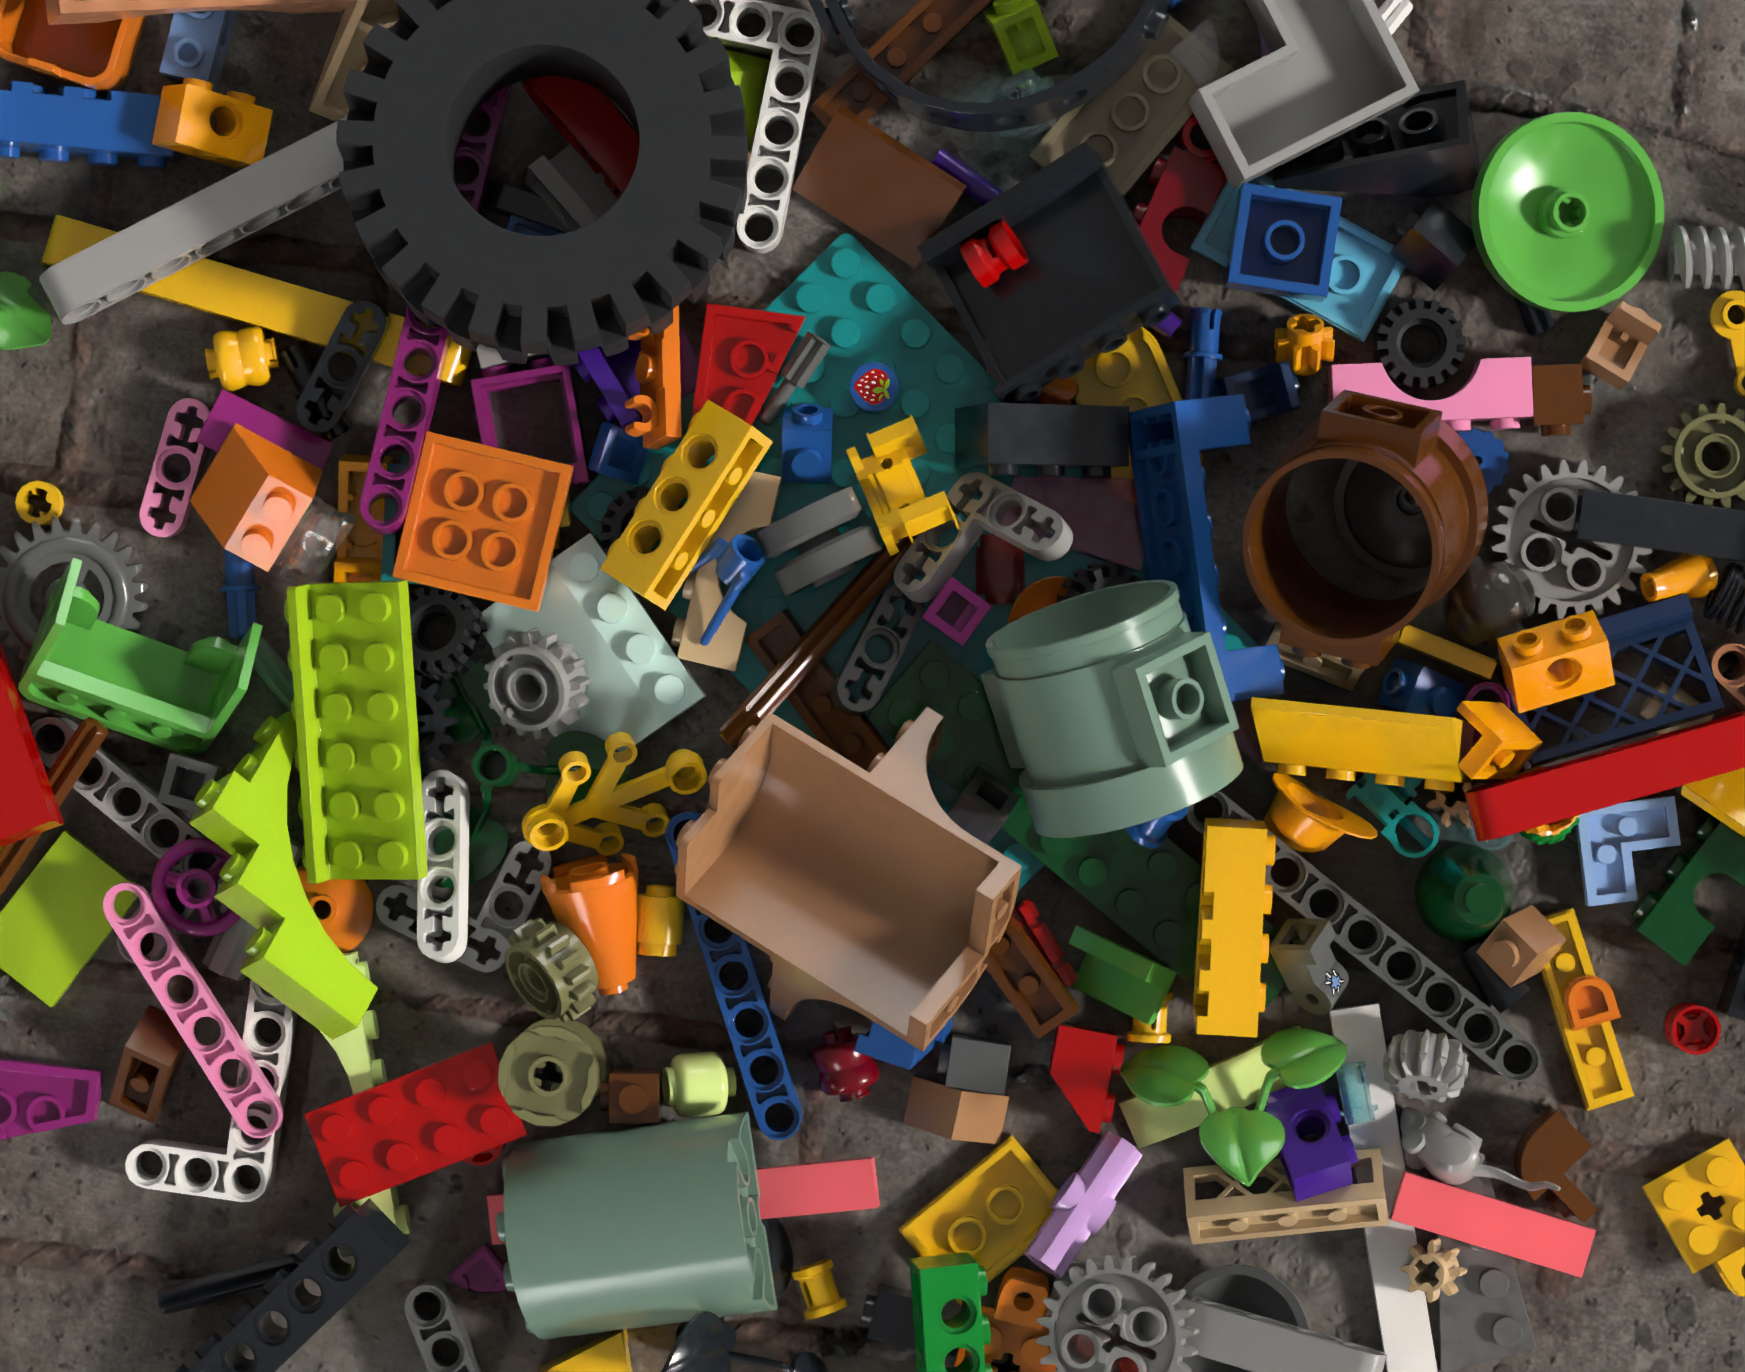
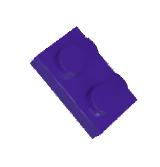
M679 325L682 399L695 391L699 356ZM628 339L629 349L606 357L601 346L590 350L577 351L578 363L574 364L585 382L594 379L603 395L597 398L596 402L609 423L614 424L619 421L624 428L633 422H643L642 414L637 409L625 408V401L640 395V383L636 380L635 366L641 351V339L637 341Z

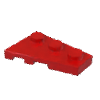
M707 303L691 419L696 413L701 411L706 401L710 400L753 426L806 317Z

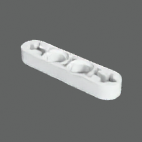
M437 770L427 775L422 782L428 877L418 880L417 943L421 952L427 957L440 963H450L462 956L468 941L470 793L463 779L448 770ZM446 784L454 789L453 795L445 797L443 804V802L435 797L436 793L444 791ZM444 812H446V813H448L449 815L453 816L454 819H453V820L446 819V818H437V819H434V817H435V816L444 817ZM442 830H452L455 838L452 849L446 854L437 855L433 849L435 836ZM445 877L451 878L454 885L451 898L444 903H436L432 896L435 883ZM436 912L439 914L446 915L453 913V916H443V919L440 920L434 917L433 913ZM443 927L444 931L451 934V941L444 942L441 949L433 944L434 937L442 935Z

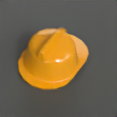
M1274 773L1272 775V781L1278 791L1264 821L1267 829L1289 847L1300 852L1314 853L1325 850L1344 833L1364 839L1377 837V830L1361 816L1318 795L1305 784L1287 774Z

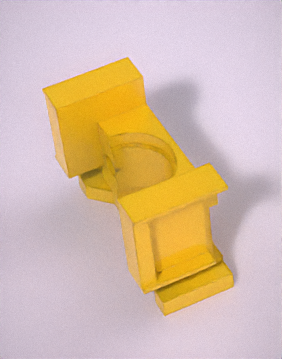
M910 414L909 418L872 434L866 433L874 452L873 455L860 459L855 446L846 450L890 556L899 553L896 543L899 542V539L909 536L913 544V536L950 520H954L957 529H960L945 491L926 498L910 460L928 452L912 414Z

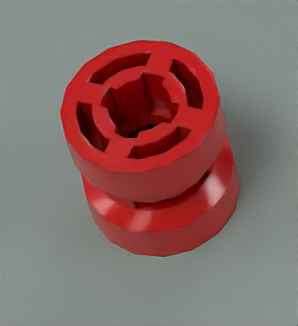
M1004 220L989 228L988 235L981 240L973 238L960 246V251L969 269L985 289L1000 279L1001 273L1005 270H1016L1029 262L1020 241Z
M1682 1002L1674 1005L1667 1012L1663 1021V1031L1666 1039L1672 1046L1688 1054L1701 1055L1709 1052L1717 1045L1721 1037V1025L1718 1017L1712 1010L1694 1002Z

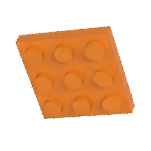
M427 431L392 577L540 612L574 466Z

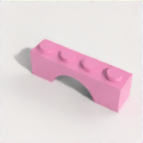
M1531 357L1480 359L1474 363L1469 378L1458 392L1451 397L1433 401L1417 399L1402 392L1388 377L1382 363L1338 364L1327 368L1328 403L1333 401L1343 390H1349L1443 411L1441 420L1455 432L1470 431L1471 422L1490 421L1491 430L1519 429L1520 420L1533 417Z

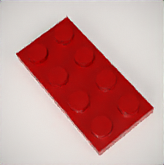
M492 1041L304 1114L339 1207L527 1135L522 1119L518 1118L510 1109L499 1089L498 1071L500 1061Z

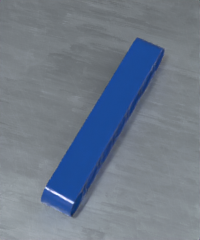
M693 810L683 811L674 816L668 823L666 841L674 866L678 862V846L676 845L677 825L682 820L690 819L697 821L702 813ZM687 903L757 1124L762 1133L768 1138L775 1140L787 1139L793 1136L799 1129L803 1116L802 1105L772 1012L769 1011V1003L750 944L735 933H732L731 937L726 940H714L706 931V922L709 917ZM737 961L746 967L748 980L743 986L734 988L724 983L721 978V969L727 962ZM747 1008L757 1010L763 1017V1028L755 1034L743 1033L736 1024V1016L739 1011ZM764 1055L772 1057L778 1064V1075L770 1081L757 1079L751 1071V1063L755 1058ZM774 1103L788 1105L794 1113L793 1122L784 1128L774 1127L766 1118V1110Z

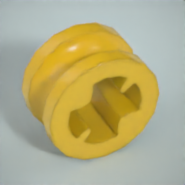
M32 481L22 486L19 490L15 504L16 510L23 520L30 524L36 521L40 526L50 525L53 516L58 518L61 516L64 508V499L60 490L53 484ZM40 489H44L48 492L46 501L52 504L48 513L40 511V517H35L32 514L34 506L28 503L31 494L40 496Z

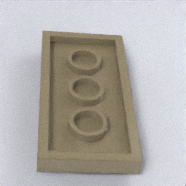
M1169 16L1168 23L1159 39L1156 41L1152 39L1135 64L1113 85L1094 99L1062 115L1030 153L1028 158L1042 169L1086 141L1101 155L1124 197L1194 114L1187 100L1198 89L1226 76L1232 67L1172 16Z

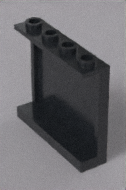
M1086 141L917 246L925 263L938 273L997 387L993 389L994 394L1006 403L1026 404L1031 402L1042 393V387L1057 378L1065 379L1077 374L1084 368L1086 360L1099 352L1108 353L1118 349L1128 340L1127 335L1142 326L1150 327L1162 322L1170 315V309L1181 303L1101 155ZM1004 220L1020 241L1029 262L1016 270H1005L1001 273L1000 279L985 289L969 269L960 251V246L973 238L981 240L988 235L989 228Z

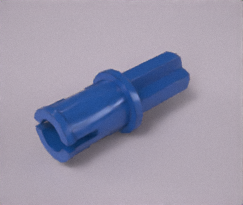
M1195 307L1190 309L1191 322L1188 351L1183 352V358L1188 359L1185 400L1214 397L1217 361H1222L1223 355L1218 353L1222 310L1213 309L1211 311V308Z
M224 549L226 586L221 587V592H226L228 636L231 639H243L253 622L257 623L256 591L261 589L260 585H255V565Z

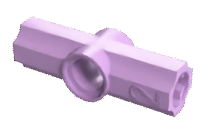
M1106 1131L1079 1172H1074L1059 1189L1050 1206L1052 1212L1027 1246L1028 1248L1024 1255L1032 1263L1056 1278H1062L1088 1237L1094 1236L1113 1212L1117 1202L1114 1200L1115 1196L1143 1156L1136 1147L1110 1131Z

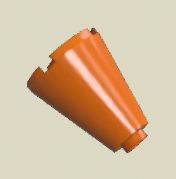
M620 853L621 862L608 863L607 856L594 855L553 867L554 877L551 879L545 873L540 876L541 889L556 921L565 925L576 934L589 951L598 972L599 984L597 989L600 995L621 993L628 989L627 983L636 978L639 867L637 866L636 857L626 853Z

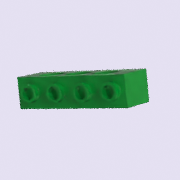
M968 1252L910 1258L917 1372H993L990 1363H985L984 1345H989L991 1342L989 1319L986 1314L982 1315L981 1296H986L988 1291L984 1266H979L978 1262ZM952 1299H961L962 1308L958 1315L951 1319H943L941 1313L944 1305ZM956 1348L965 1349V1357L958 1366L952 1368L945 1367V1358L950 1351Z

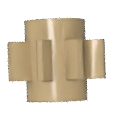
M1434 1238L1429 1241L1428 1252L1420 1244L1410 1247V1254L1415 1259L1401 1267L1402 1272L1409 1273L1412 1283L1408 1291L1420 1290L1426 1292L1427 1301L1430 1303L1439 1298L1440 1288L1448 1296L1456 1294L1459 1290L1453 1281L1456 1277L1467 1273V1269L1459 1267L1456 1258L1460 1249L1457 1247L1449 1251L1441 1248L1440 1238ZM1432 1262L1437 1263L1439 1266L1435 1273L1436 1278H1432L1428 1272L1432 1268Z

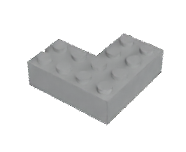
M1245 0L1272 53L1198 89L1187 101L1232 189H1235L1243 183H1247L1405 103L1420 90L1374 0Z

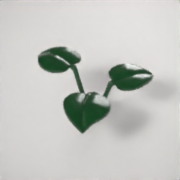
M468 660L465 663L470 670L464 675L455 670V679L446 680L440 675L439 681L434 680V683L441 685L440 691L436 696L439 701L452 698L454 702L445 710L446 715L459 718V723L448 726L447 733L458 738L457 743L462 744L471 742L480 733L483 736V741L480 744L481 749L476 752L472 760L473 773L482 782L480 786V791L482 792V811L479 813L475 807L470 805L469 885L492 874L504 861L509 848V833L506 827L497 821L488 819L492 810L491 790L493 787L508 786L515 780L518 772L548 775L545 782V791L548 798H550L561 777L559 769L560 758L568 752L580 751L588 758L591 776L585 783L578 785L569 804L571 805L586 798L608 757L605 750L606 741L596 735L582 731H569L552 738L546 748L548 765L518 762L516 756L511 751L497 745H492V733L489 727L501 725V717L495 709H490L488 705L491 701L488 690H485L483 684L488 682L489 672L484 669L485 664L481 662L476 664L472 660ZM628 765L616 786L627 782L630 778L631 771ZM573 766L568 771H576L580 769L581 766ZM444 812V817H439V816H435V817H434V819H437V818H446V819H450V820H453V819H454L453 816L449 815V814L446 813V812ZM442 830L435 836L433 849L437 855L446 854L452 849L455 841L452 830ZM445 877L435 883L436 887L454 888L451 878Z

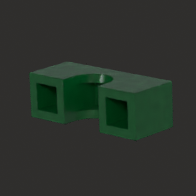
M1709 813L1704 816L1694 829L1692 836L1696 841L1686 854L1678 852L1663 869L1661 875L1666 880L1656 893L1646 892L1631 912L1636 918L1629 927L1674 962L1683 966L1688 963L1715 928L1713 924L1699 914L1695 907L1694 892L1698 883L1710 874L1721 873L1736 885L1745 887V837Z

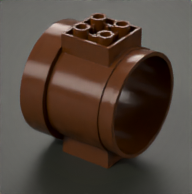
M1343 390L1321 411V417L1302 432L1283 453L1274 473L1264 482L1253 498L1246 514L1242 534L1244 566L1251 586L1267 611L1282 624L1279 643L1293 646V652L1302 656L1320 657L1322 654L1341 658L1342 664L1352 668L1368 669L1371 665L1377 667L1398 641L1400 630L1411 622L1421 610L1431 606L1449 592L1470 567L1481 547L1487 527V490L1481 469L1470 448L1449 425L1441 420L1443 411ZM1345 458L1368 463L1399 481L1418 503L1429 528L1432 543V563L1426 587L1402 598L1374 600L1348 593L1318 574L1297 547L1287 520V491L1296 467L1320 459Z

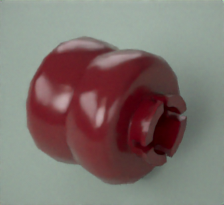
M845 1026L838 1028V1036L835 1029L823 1033L821 1037L824 1042L816 1045L811 1052L812 1060L819 1070L821 1090L828 1096L839 1095L840 1102L853 1101V1093H855L856 1100L869 1095L870 1090L867 1087L876 1083L880 1077V1071L874 1059L854 1051L858 1036L861 1033H852V1027Z

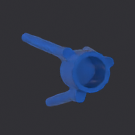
M739 534L734 536L730 542L723 538H718L710 549L701 554L688 574L690 575L708 562L716 559V573L718 577L730 586L700 638V644L703 646L709 644L733 603L738 600L747 583L765 563L766 554L763 547L750 536Z

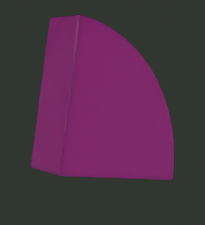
M487 1242L447 1274L451 1281L467 1290L489 1293L500 1292L506 1289L503 1274L504 1263Z

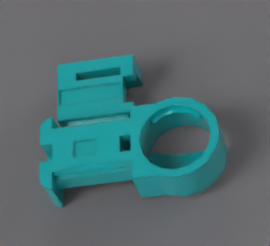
M1365 773L1348 790L1346 794L1347 800L1349 801L1355 796L1386 826L1381 833L1391 842L1395 850L1403 856L1419 858L1430 853L1439 840L1440 830L1438 822L1431 813L1422 809L1413 799L1408 804L1405 803L1410 796L1414 798L1418 794L1415 788L1423 779L1405 777L1404 787L1375 784V774ZM1414 814L1426 819L1431 826L1432 833H1434L1433 841L1406 815ZM1397 823L1404 827L1425 849L1415 852L1402 847L1395 833Z

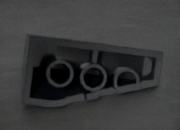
M1461 80L1420 88V91L1405 103L1274 168V187L1418 197H1436L1473 190L1480 169L1466 81Z

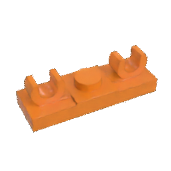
M679 305L673 309V323L665 330L654 336L649 328L646 327L628 336V339L633 341L641 339V351L635 366L636 380L640 383V395L625 401V408L637 409L642 414L643 422H633L627 425L625 433L634 437L643 435V448L659 450L682 438Z

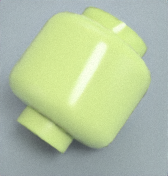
M717 1052L678 1054L671 1060L670 1066L664 1067L662 1070L661 1086L664 1103L667 1107L672 1106L676 1114L682 1118L718 1115L725 1110L728 1097L736 1095L737 1083L734 1068L726 1067L724 1060Z

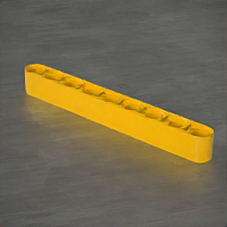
M55 215L41 262L53 266L118 232ZM206 258L139 291L142 294L250 326H259L264 330L325 348L345 309L354 303ZM368 309L363 314L355 313L354 319L360 323L359 329L354 338L348 339L343 334L341 342L352 343L366 354L368 346L360 345L359 342L366 331L377 330L378 325L372 321L374 312ZM389 313V330L372 362L393 368L405 317ZM417 321L420 326L425 328L436 327L433 325L429 327L427 324ZM452 338L450 339L441 382L462 387L472 350L460 346ZM339 351V352H341V353H345V354L351 355V354H349V353H347V352ZM422 354L412 356L406 364V371L419 376L426 375L431 370L433 360Z

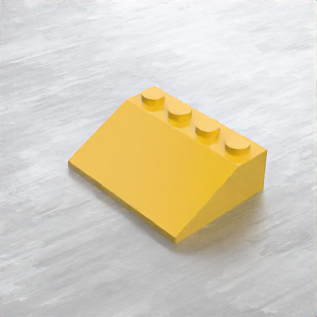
M1252 697L1251 711L1263 761L1276 763L1277 773L1306 776L1307 767L1326 769L1325 778L1355 781L1356 772L1375 774V784L1401 787L1405 786V777L1425 779L1424 789L1454 792L1455 782L1466 784L1469 782V777L1457 766L1472 749L1474 727L1469 722L1454 717Z

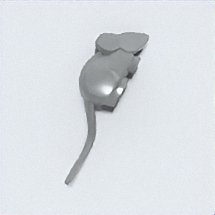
M1410 1106L1405 1107L1402 1111L1400 1120L1401 1145L1404 1149L1405 1163L1411 1169L1420 1170L1425 1167L1434 1178L1450 1185L1465 1183L1473 1177H1490L1527 1191H1537L1546 1188L1556 1191L1561 1189V1187L1551 1182L1539 1181L1531 1183L1521 1180L1499 1168L1481 1165L1485 1158V1155L1479 1152L1482 1139L1458 1123H1455L1452 1127L1446 1124V1117L1435 1109L1431 1112L1429 1118L1421 1111Z

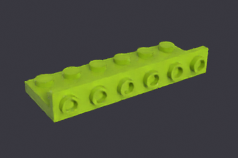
M408 580L309 582L290 586L287 588L284 615L289 623L290 649L287 660L288 667L293 675L294 697L291 703V714L296 722L298 746L295 750V765L300 772L301 786L298 812L303 821L305 844L302 849V863L307 870V881L309 884H319L330 879L420 880L428 877Z

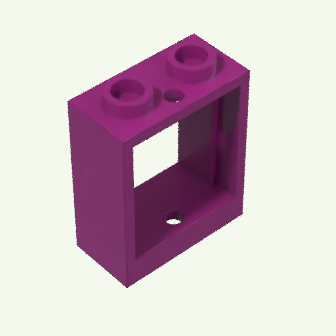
M551 357L530 361L531 370L512 373L510 365L495 366L482 369V378L471 380L481 444L499 448L490 393L560 381L574 463L567 464L574 466L570 487L592 482L591 472L587 469L589 461L571 365H554Z

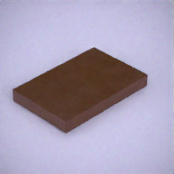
M841 105L801 171L792 190L916 269L923 260L917 246L940 232L967 185Z

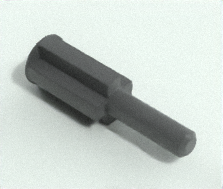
M807 331V334L780 373L785 378L759 416L760 421L768 426L772 425L796 387L804 388L828 350L832 348L824 339Z

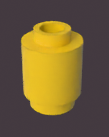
M647 884L646 893H638L637 954L660 957L677 956V945L682 944L685 902L676 897V886Z

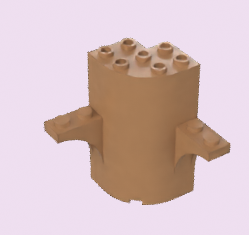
M928 707L914 722L908 720L904 723L895 738L894 746L886 755L882 752L879 753L872 760L867 771L770 712L758 726L751 725L744 732L736 751L728 759L721 758L714 765L708 777L710 796L706 811L697 821H688L677 837L678 862L675 866V873L677 874L676 897L771 956L770 962L773 963L772 976L768 982V988L771 989L769 1011L784 1021L802 1000L820 999L831 1001L861 1013L924 1052L967 998L988 965L983 961L987 957L990 947L994 942H1000L1006 930L1016 902L1022 866L959 827L937 802L929 784L927 766L933 754L940 746L944 717Z

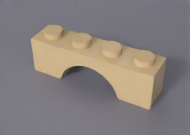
M754 471L703 552L710 549L718 538H723L730 542L736 535H746L772 524L782 478ZM713 559L688 575L685 580L682 598L690 599L686 619L679 617L676 619L671 646L679 648L677 655L679 659L737 672L748 623L737 616L731 608L709 644L706 646L700 644L701 636L724 598L720 586V578L716 573L717 560Z

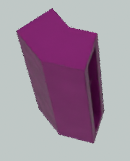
M224 389L218 394L196 442L218 452L233 425L237 423L322 470L334 446L333 443Z

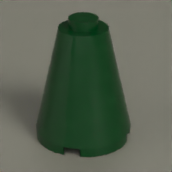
M1470 844L1450 846L1433 854L1420 869L1414 887L1417 908L1426 926L1438 936L1458 943H1471L1489 937L1501 920L1509 916L1514 901L1512 878L1504 863L1492 852Z

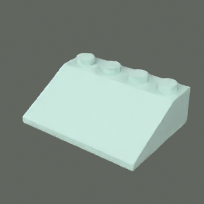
M589 533L552 559L540 612L495 602L481 612L483 617L480 619L487 626V632L482 634L493 649L505 643L506 638L518 632L524 634L534 628L539 629L541 637L554 631L557 633L558 640L565 644L571 642L574 645L573 651L579 659L584 658L586 662L583 667L585 675L590 678L591 683L586 685L585 695L590 699L588 704L578 709L582 717L568 725V729L561 733L582 731L596 735L606 741L614 733L626 732L633 737L635 745H637L705 698L706 694L683 661L677 658L678 654L634 591L600 570L607 558V553L592 533ZM532 676L535 687L541 691L540 682L536 677ZM622 746L617 748V750L619 752H622L626 750L628 747Z

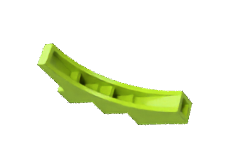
M290 709L276 719L272 716L268 717L259 726L253 736V740L257 742V745L251 754L248 753L241 759L233 772L217 782L210 779L200 789L194 799V803L198 808L189 824L232 855L220 871L219 877L223 879V882L214 897L257 929L245 946L244 950L248 953V956L239 971L334 1040L359 1026L378 987L347 960L327 935L306 898L293 861L287 826V786L294 752L297 747L296 722L293 720Z

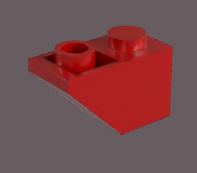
M1062 1022L1056 1027L1049 1064L1050 1075L1088 1130L1100 1134L1101 1123H1111L1116 1094L1108 1093L1107 1091L1111 1073L1120 1074L1125 1045L1116 1044L1118 1035L1114 1031Z

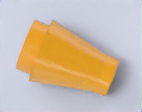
M1681 554L1659 568L1644 573L1640 578V588L1643 596L1649 602L1666 600L1686 593L1688 598H1704L1710 590L1716 587L1718 572L1712 558Z

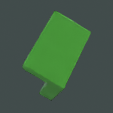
M1076 925L1068 944L1087 953L1079 968L1077 980L1073 983V987L1143 1023L1152 1025L1158 1016L1177 972L1100 934Z

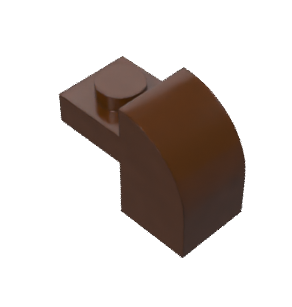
M1549 1106L1528 1126L1517 1143L1514 1154L1516 1176L1521 1180L1531 1183L1547 1181L1561 1187L1559 1191L1550 1189L1551 1193L1545 1199L1565 1220L1574 1214L1580 1221L1585 1223L1598 1210L1564 1175L1592 1145L1558 1110ZM1548 1188L1537 1191H1524L1531 1199L1536 1201Z

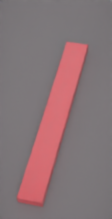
M874 1156L757 1168L761 1195L759 1198L761 1219L875 1209L880 1206ZM504 1192L492 1193L486 1196L492 1245L506 1244V1242L500 1241L496 1228L497 1213L504 1212Z

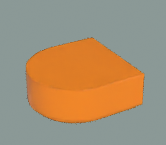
M1580 975L1572 979L1565 987L1562 1001L1571 1031H1577L1621 1017L1613 990L1603 979L1594 975Z

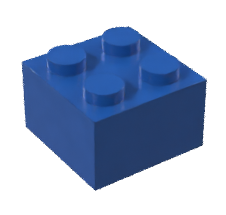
M1243 183L1238 189L1223 287L1316 302L1325 300L1328 295L1342 198Z

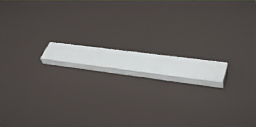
M1379 1003L1332 1009L1329 1012L1332 1036L1340 1039L1347 1045L1346 1059L1338 1069L1348 1134L1355 1150L1381 1149L1388 1216L1390 1217L1400 1180L1405 1170L1394 1095L1393 1091L1390 1090V1084L1384 1080L1383 1062L1387 1051ZM1372 1166L1354 1167L1356 1184L1374 1182ZM1390 1218L1389 1225L1364 1227L1383 1353L1387 1355L1385 1360L1386 1372H1438L1425 1292L1420 1290L1409 1292L1408 1288L1412 1284L1409 1273L1401 1271L1402 1266L1411 1263L1415 1259L1409 1251L1410 1247L1417 1244L1415 1227L1393 1221Z

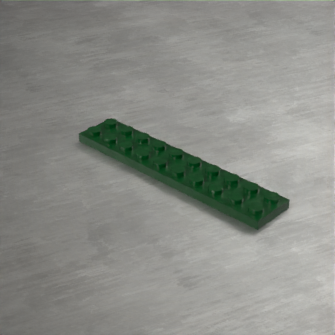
M929 640L868 713L867 717L895 739L904 723L908 720L914 722L927 707L943 716L940 746L933 754L927 767L958 793L962 792L981 767L1020 795V799L1001 828L1167 967L1176 971L1179 977L1194 988L1202 866L1169 838L1166 837L1163 844L1156 849L1146 848L1134 841L1127 833L1126 828L1072 838H1051L1036 833L1019 785V777L1025 768H1010L983 683L932 640ZM1263 918L1262 933L1269 934L1270 946L1279 930ZM1270 951L1268 963H1261L1260 982L1266 983L1265 1009L1286 985Z

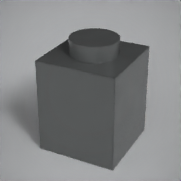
M181 753L170 754L157 802L195 812L198 806L194 803V799L200 789L210 779L217 782L225 777L228 766Z
M952 1033L950 1045L942 1043L940 1045L937 1073L946 1074V1087L1004 1095L1011 1042Z

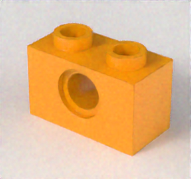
M184 78L183 84L163 86L152 139L153 145L237 170L244 169L264 159L273 110L255 105L256 97L236 91H227L226 95L212 91V83L196 78ZM212 112L217 120V128L215 132L212 130L210 125V116Z
M1593 610L1497 638L1504 682L1518 713L1615 685L1608 639Z

